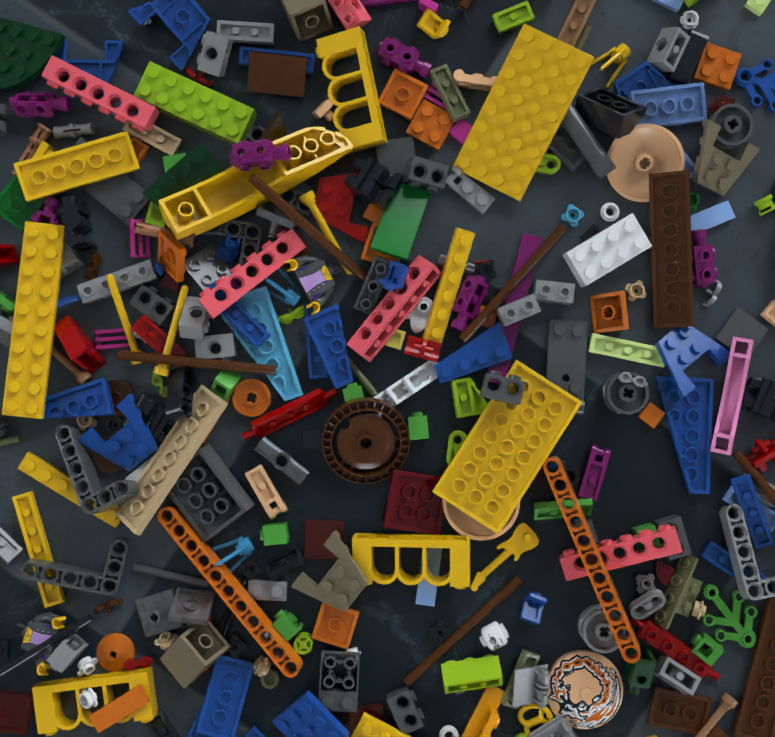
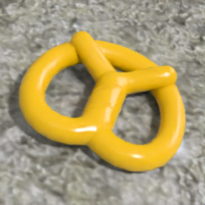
M537 703L524 705L517 713V718L524 726V732L528 736L531 733V727L541 723L545 724L554 718L548 707L540 708ZM539 709L538 716L529 720L524 719L523 714L527 710Z

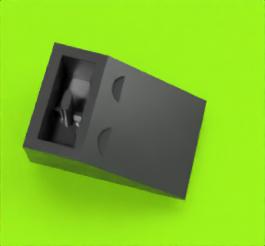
M321 650L318 700L329 711L357 712L360 652Z

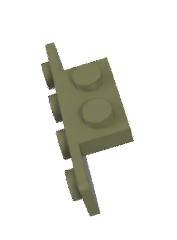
M691 555L679 558L664 592L666 603L656 611L652 619L655 624L663 629H669L675 613L688 617L700 592L703 582L691 577L698 559Z

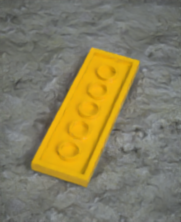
M128 131L14 163L27 202L141 169Z

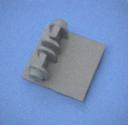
M212 244L185 260L186 271L203 291L215 280L217 281L222 276L227 278L232 274L231 268L226 262L214 258L216 249Z
M548 664L514 670L512 707L537 703L540 708L546 707L548 704L546 694L549 693L548 680L550 677Z

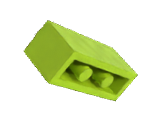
M488 654L482 658L469 657L462 661L449 660L441 664L445 694L503 685L498 655Z

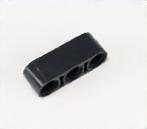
M691 28L688 33L690 39L675 71L670 72L668 75V79L681 85L689 82L710 37L694 28Z
M183 366L172 369L169 372L165 414L168 420L172 422L189 418L192 415L195 373L192 367Z

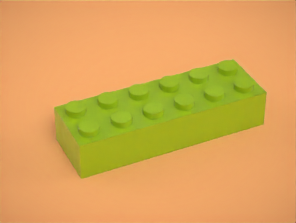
M149 61L133 95L155 106L159 112L231 145L244 140L257 118L255 109Z

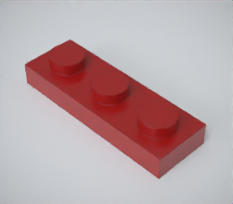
M143 314L130 328L154 350L162 354L168 335ZM174 341L170 355L185 356L187 352Z

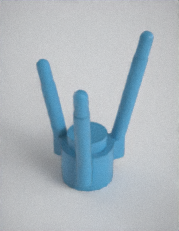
M280 267L278 270L292 288L289 287L286 291L269 278H265L266 282L284 294L282 297L269 291L270 296L283 301L288 306L292 305L294 307L303 294L299 292L301 289Z
M241 536L236 540L212 547L213 551L238 543L235 546L236 551L216 563V566H220L239 554L242 557L230 569L233 572L245 559L253 554L252 551L255 550V547L248 536L245 538Z

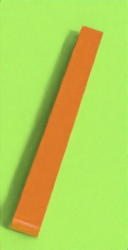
M549 457L545 461L543 469L622 657L628 663H636L641 656L638 640L564 466L558 457ZM548 462H556L558 469L551 471L547 466ZM563 480L566 483V487L558 489L555 481ZM570 498L573 500L574 505L566 507L563 504V500ZM576 516L581 519L582 523L576 526L571 523L570 519ZM581 535H585L590 541L587 544H582L578 538ZM588 554H594L596 555L597 560L595 562H589L586 559V556ZM596 573L604 574L605 578L601 581L595 579L594 575ZM609 591L613 594V597L605 599L602 593ZM617 610L621 615L615 618L610 615V612ZM626 629L629 634L621 636L618 634V631ZM634 648L637 652L634 655H630L626 650Z
M174 505L162 508L157 515L161 525L286 677H295L303 666V660L276 630L271 620L223 563L220 566H216V563L221 559L207 542H203L179 508ZM167 511L171 512L172 519L167 517ZM179 525L184 528V534L179 532ZM191 540L196 543V549L191 547ZM203 555L208 557V564L204 563ZM215 570L220 572L221 579L215 576ZM227 586L233 588V594L227 591ZM239 601H243L246 604V609L240 607ZM252 616L258 619V624L252 622ZM265 631L270 633L271 639H267L264 636ZM276 647L282 648L284 654H279L276 651ZM288 663H294L296 665V669H291Z

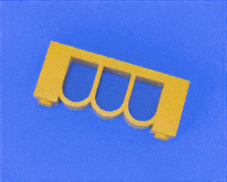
M358 26L316 39L317 47H315L317 57L323 60L322 70L324 75L331 80L328 87V97L337 107L333 114L334 125L340 131L339 133L344 135L354 146V149L347 154L388 143L365 32ZM355 54L358 55L361 70L334 77L332 75V66L336 61ZM363 80L366 96L347 102H338L337 93L342 86ZM365 106L369 107L371 123L350 129L343 127L342 120L347 112Z
M355 533L352 537V558L354 561H357L369 580L367 586L372 584L373 581L383 585L390 584L398 577L406 585H417L425 578L427 582L434 586H443L450 582V587L456 589L470 587V535ZM374 547H395L394 572L391 574H381L377 571L374 564ZM401 547L422 548V571L419 574L409 575L404 572L401 566ZM428 548H450V570L447 574L437 576L431 573L428 568Z
M138 668L133 671L123 670L37 683L32 687L38 734L51 736L57 734L60 729H74L81 722L95 727L89 718L92 712L89 708L85 709L81 706L79 695L86 688L102 686L105 706L114 700L113 685L129 683L130 690L141 684L151 701L116 723L127 722L132 717L134 722H151L158 711L153 668ZM75 690L78 718L76 720H71L63 714L60 692Z

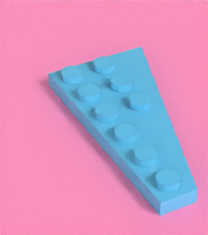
M264 286L247 292L237 302L271 336L256 349L220 313L222 319L231 328L234 335L257 364L276 366L275 375H265L284 401L304 395L268 287Z

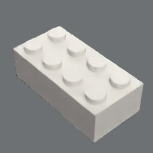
M631 213L562 256L580 287H584L652 247L634 214Z

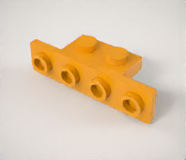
M496 686L485 688L461 737H491L490 734L493 728L496 729L500 722L497 709L505 692L504 690Z

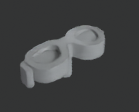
M716 280L713 291L705 290V293L711 296L706 303L702 304L703 306L708 308L717 300V296L722 289L720 281Z
M623 372L617 378L620 382H630L641 388L648 385L643 376L632 378L629 372Z

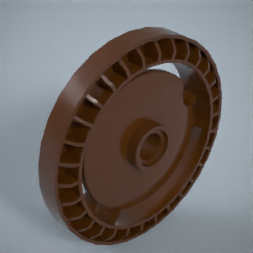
M361 397L343 403L330 414L323 428L322 451L326 462L337 475L353 483L372 484L388 479L392 475V469L399 470L402 467L409 453L410 435L406 421L395 407L380 399ZM361 411H375L385 415L394 423L399 434H394L389 423L382 417L375 414L362 413ZM357 412V415L351 417L350 414ZM346 417L349 425L347 428H340L337 435V448L342 457L339 459L332 446V436L337 425ZM364 438H369L371 440L368 444H363L361 442V440ZM395 440H399V445H395ZM393 451H396V453H395L394 456L390 459L389 462H387L385 465H383V466H381V467H379V468H377V469H373V468H376V467L382 465L383 463H385V462L390 458L392 452H393ZM354 468H358V469H373V470H357V469H354Z

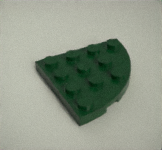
M0 17V90L19 88L38 77L44 71L51 55L57 56L66 37L60 33Z
M201 142L142 193L159 207L158 200L203 182L225 171V169Z

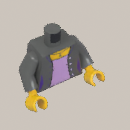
M302 255L294 259L285 260L284 264L290 263L291 265L287 272H295L309 301L312 302L306 305V308L313 307L314 312L311 315L319 312L320 307L328 301L334 291L333 285L336 283L332 276L342 271L338 262L335 261L326 266L323 259L310 255Z
M53 612L39 614L31 619L28 625L18 623L14 634L23 637L21 648L27 652L64 630L66 621L63 620H66V617H60ZM59 642L31 658L37 666V674L39 676H48L46 669H51L50 663H47L46 660L58 647Z

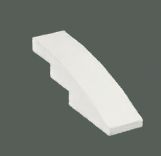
M427 361L373 398L383 400L393 407L438 378L434 369V365L437 362ZM374 411V413H375L376 415H378V416H381V415H382L381 413H378V412H375V411Z

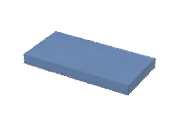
M704 82L628 92V99L647 107L646 112L637 125L655 124L668 127L700 123L707 119Z

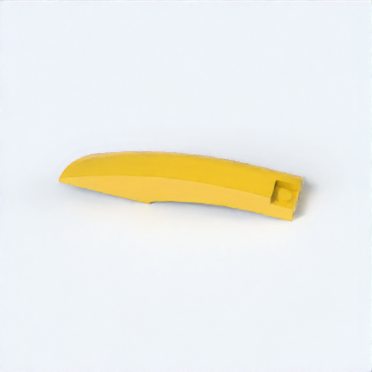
M325 127L301 129L272 141L275 147H280V145L284 144L290 145V161L277 159L276 165L270 166L268 170L251 167L250 171H240L239 168L232 166L203 182L158 200L162 216L177 240L193 233L197 236L270 201L248 181L253 173L278 195H281L353 150V144L341 133L325 130Z

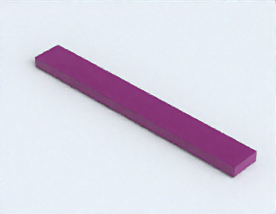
M522 234L512 277L540 247L541 237ZM534 268L510 293L504 305L527 296ZM520 321L502 328L511 354ZM511 359L489 366L487 373H490V370L501 372L502 377H505ZM491 379V380L489 381V382L498 384L497 381H495V380H493V379Z

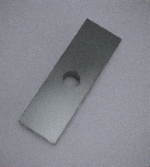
M377 255L374 256L353 306L354 309L368 315L373 312L383 285L377 282L378 278H386L391 261ZM371 283L377 284L375 288H370Z

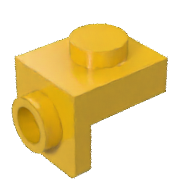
M426 9L416 26L432 39L443 38L447 34L451 21L448 19L443 20L431 9Z

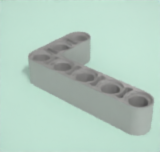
M736 504L723 506L719 511V516L740 595L748 600L775 597V576L760 578L742 508ZM729 509H732L734 512L733 518H730L728 515ZM735 528L739 531L737 538L733 534ZM740 547L744 550L742 557L738 553ZM745 567H747L749 570V574L747 576H745L743 573ZM769 582L772 584L773 587L771 592H769L767 589ZM750 586H752L754 589V593L752 596L749 594L748 591Z

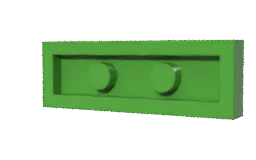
M579 498L578 502L584 516H591L593 508L592 498ZM563 500V504L566 507L574 505L573 500ZM541 501L533 505L534 520L564 518L557 501Z

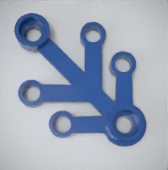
M764 59L752 69L741 68L736 71L734 82L737 86L745 88L751 98L749 101L750 106L757 108L763 103L762 96L757 94L753 85L759 86L769 103V112L775 113V109L772 107V104H775V96L771 91H775V71L763 78L755 77L760 72L769 71L773 67L772 60ZM764 63H767L769 67L765 68ZM740 76H744L745 81H743ZM754 99H757L759 104H755Z

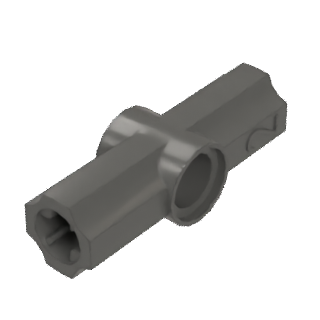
M265 436L254 449L271 462L276 469L281 470L299 485L310 473L309 470L293 459L289 453L284 452ZM280 455L287 458L285 466L279 465L277 461Z

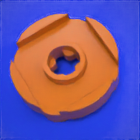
M258 379L243 380L235 388L232 397L233 405L239 413L245 416L256 417L262 415L271 405L270 389L264 382ZM249 393L257 395V398H255V403H253L252 401H247V398H249Z

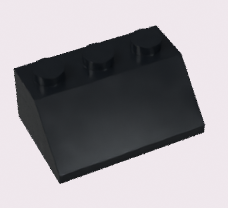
M603 87L577 95L575 104L576 110L586 124L595 127L598 131H604L616 139L630 134L647 110L646 106Z

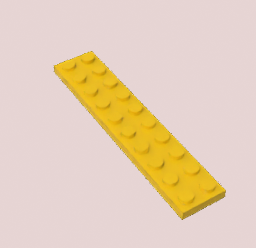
M25 221L2 415L44 419L65 246L64 228L66 226Z

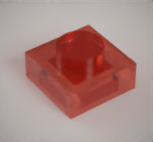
M727 95L718 96L710 103V111H717L720 107L727 104H735V98H729Z

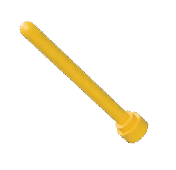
M310 190L299 197L301 203L309 207L324 236L341 250L315 204L316 196L314 192ZM341 264L342 268L344 269L347 275L352 274L346 267H344Z
M108 274L106 280L130 349L134 352H142L138 348L135 336L130 328L131 325L115 278L112 274ZM131 361V364H132V365L142 363V362Z
M183 285L180 289L162 353L165 355H170L189 290L186 285ZM157 364L154 367L153 373L168 377L170 369L167 364Z

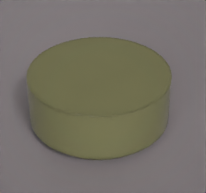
M270 668L265 676L262 675L260 677L262 686L267 689L275 688L280 681V674L274 668Z

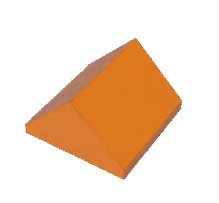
M625 290L590 296L593 332L595 334L629 329Z

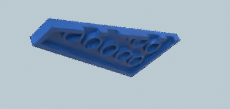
M654 376L687 491L694 494H710V449L712 442L714 379L689 378L696 387L684 398L680 399L677 394L679 392L675 383H672L670 377Z

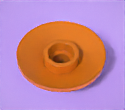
M111 633L99 642L96 656L99 664L104 669L111 672L123 671L126 669L123 663L128 659H134L135 647L131 639L126 635ZM112 651L116 652V657L111 656Z

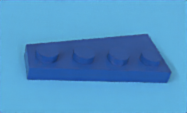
M337 303L303 319L335 389L353 382L339 305Z
M497 323L434 365L439 383L450 381L513 358L501 323Z
M105 377L46 396L44 419L115 415L109 382Z

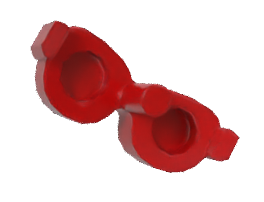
M190 66L187 68L186 72L193 80L205 87L212 85V80L209 81L202 77L203 71H200L197 75L191 70Z
M144 656L138 660L128 659L123 663V666L129 671L135 670L137 666L147 668L153 662V657Z

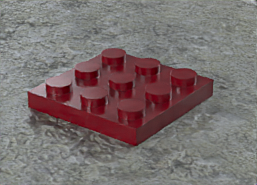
M392 469L383 527L440 535L444 514L442 498L433 493L432 490L441 476Z

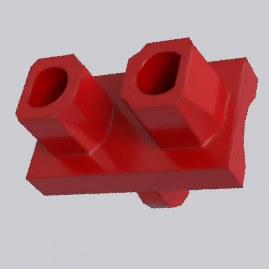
M408 335L404 354L438 362L442 343Z
M756 439L754 441L756 447L751 449L752 452L745 456L760 473L768 469L767 461L771 459L775 463L774 439H767L764 442Z

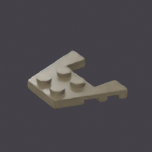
M704 119L702 123L704 133L703 137H700L699 140L701 150L700 155L696 157L692 181L717 195L724 196L760 149L749 142H744L736 159L713 146L721 126L709 119Z
M335 530L324 543V546L338 557L335 564L319 584L302 572L291 587L345 612L367 586L369 580L357 561L353 560L349 553V548L346 544H343L340 534Z

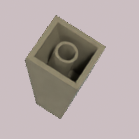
M280 0L299 43L334 28L326 0Z
M208 621L207 626L195 624L181 634L160 660L185 689L198 679L231 646L212 623Z

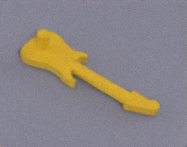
M523 522L518 524L511 537L496 546L497 550L500 548L505 550L481 572L477 571L470 586L472 591H477L478 586L486 580L485 578L510 555L514 554V561H517L523 552L531 550L539 544L537 535L527 524Z

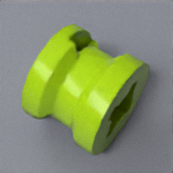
M772 194L754 202V205L759 209L760 216L775 209ZM771 206V209L767 211L764 210L765 208Z
M300 632L295 638L294 650L302 655L308 654L314 644V639L311 638L312 635L308 632Z

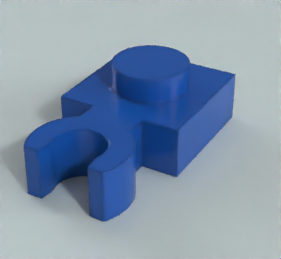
M227 234L226 241L220 242L215 251L214 258L233 264L239 253L241 237L234 241L231 240V234Z

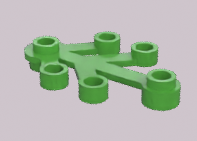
M711 583L703 585L701 589L702 595L708 600H712L725 617L712 616L709 613H705L704 617H702V622L706 626H713L714 624L731 626L737 632H725L722 629H716L713 633L714 638L720 642L725 640L737 641L744 648L753 647L757 641V636L752 631L753 618L757 616V609L752 605L744 607L745 621L743 627L739 620L741 603L745 599L742 596L740 599H736L739 590L732 592L733 604L731 612L719 597V590L715 585ZM713 589L714 594L710 596L709 591ZM752 608L753 613L749 615L748 610ZM707 617H711V621L709 623H706ZM723 632V636L718 638V633ZM750 636L749 641L745 642V637Z

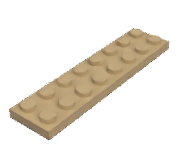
M202 384L193 396L192 415L189 418L176 421L136 482L139 485L138 494L121 503L115 512V515L136 535L140 536L228 405L226 401Z

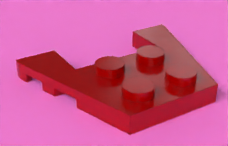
M359 172L350 174L357 177L359 175ZM348 174L320 178L315 204L325 222L359 242L366 244L369 226L350 223L355 195L352 193V189L344 183Z

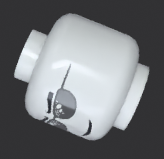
M494 621L481 629L482 636L479 637L484 648L488 646L490 650L494 651L507 644L509 634L503 623L499 624L497 621Z

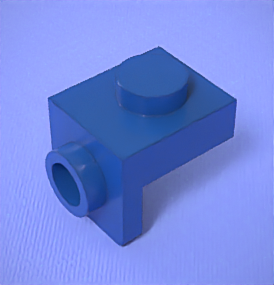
M391 260L386 278H378L377 282L389 291L403 289L410 267Z
M538 592L528 593L524 597L519 619L538 625L543 607L548 599Z

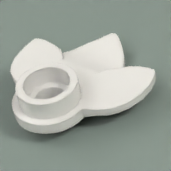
M423 296L406 318L410 319V326L414 333H419L425 329L433 303L428 297ZM422 303L427 304V308L424 310L420 308Z

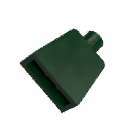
M640 645L641 656L638 662H626L624 675L629 683L628 691L634 695H639L641 688H650L657 664L649 647L645 645ZM628 648L627 651L630 655H634L637 652L634 648Z

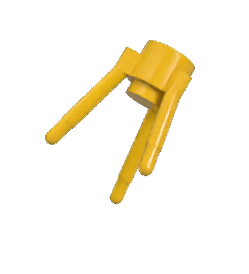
M624 43L613 47L610 51L596 58L592 63L594 65L610 55L611 58L599 68L600 71H603L612 62L620 63L606 84V88L610 87L623 66L628 62L627 58L631 55L630 48Z

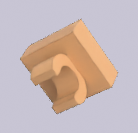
M326 99L312 114L317 119L323 116L329 122L333 119L334 113L330 108L334 104L329 99Z

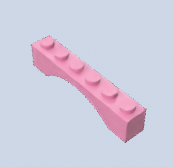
M733 336L720 408L710 449L711 452L731 455L754 344L752 339Z

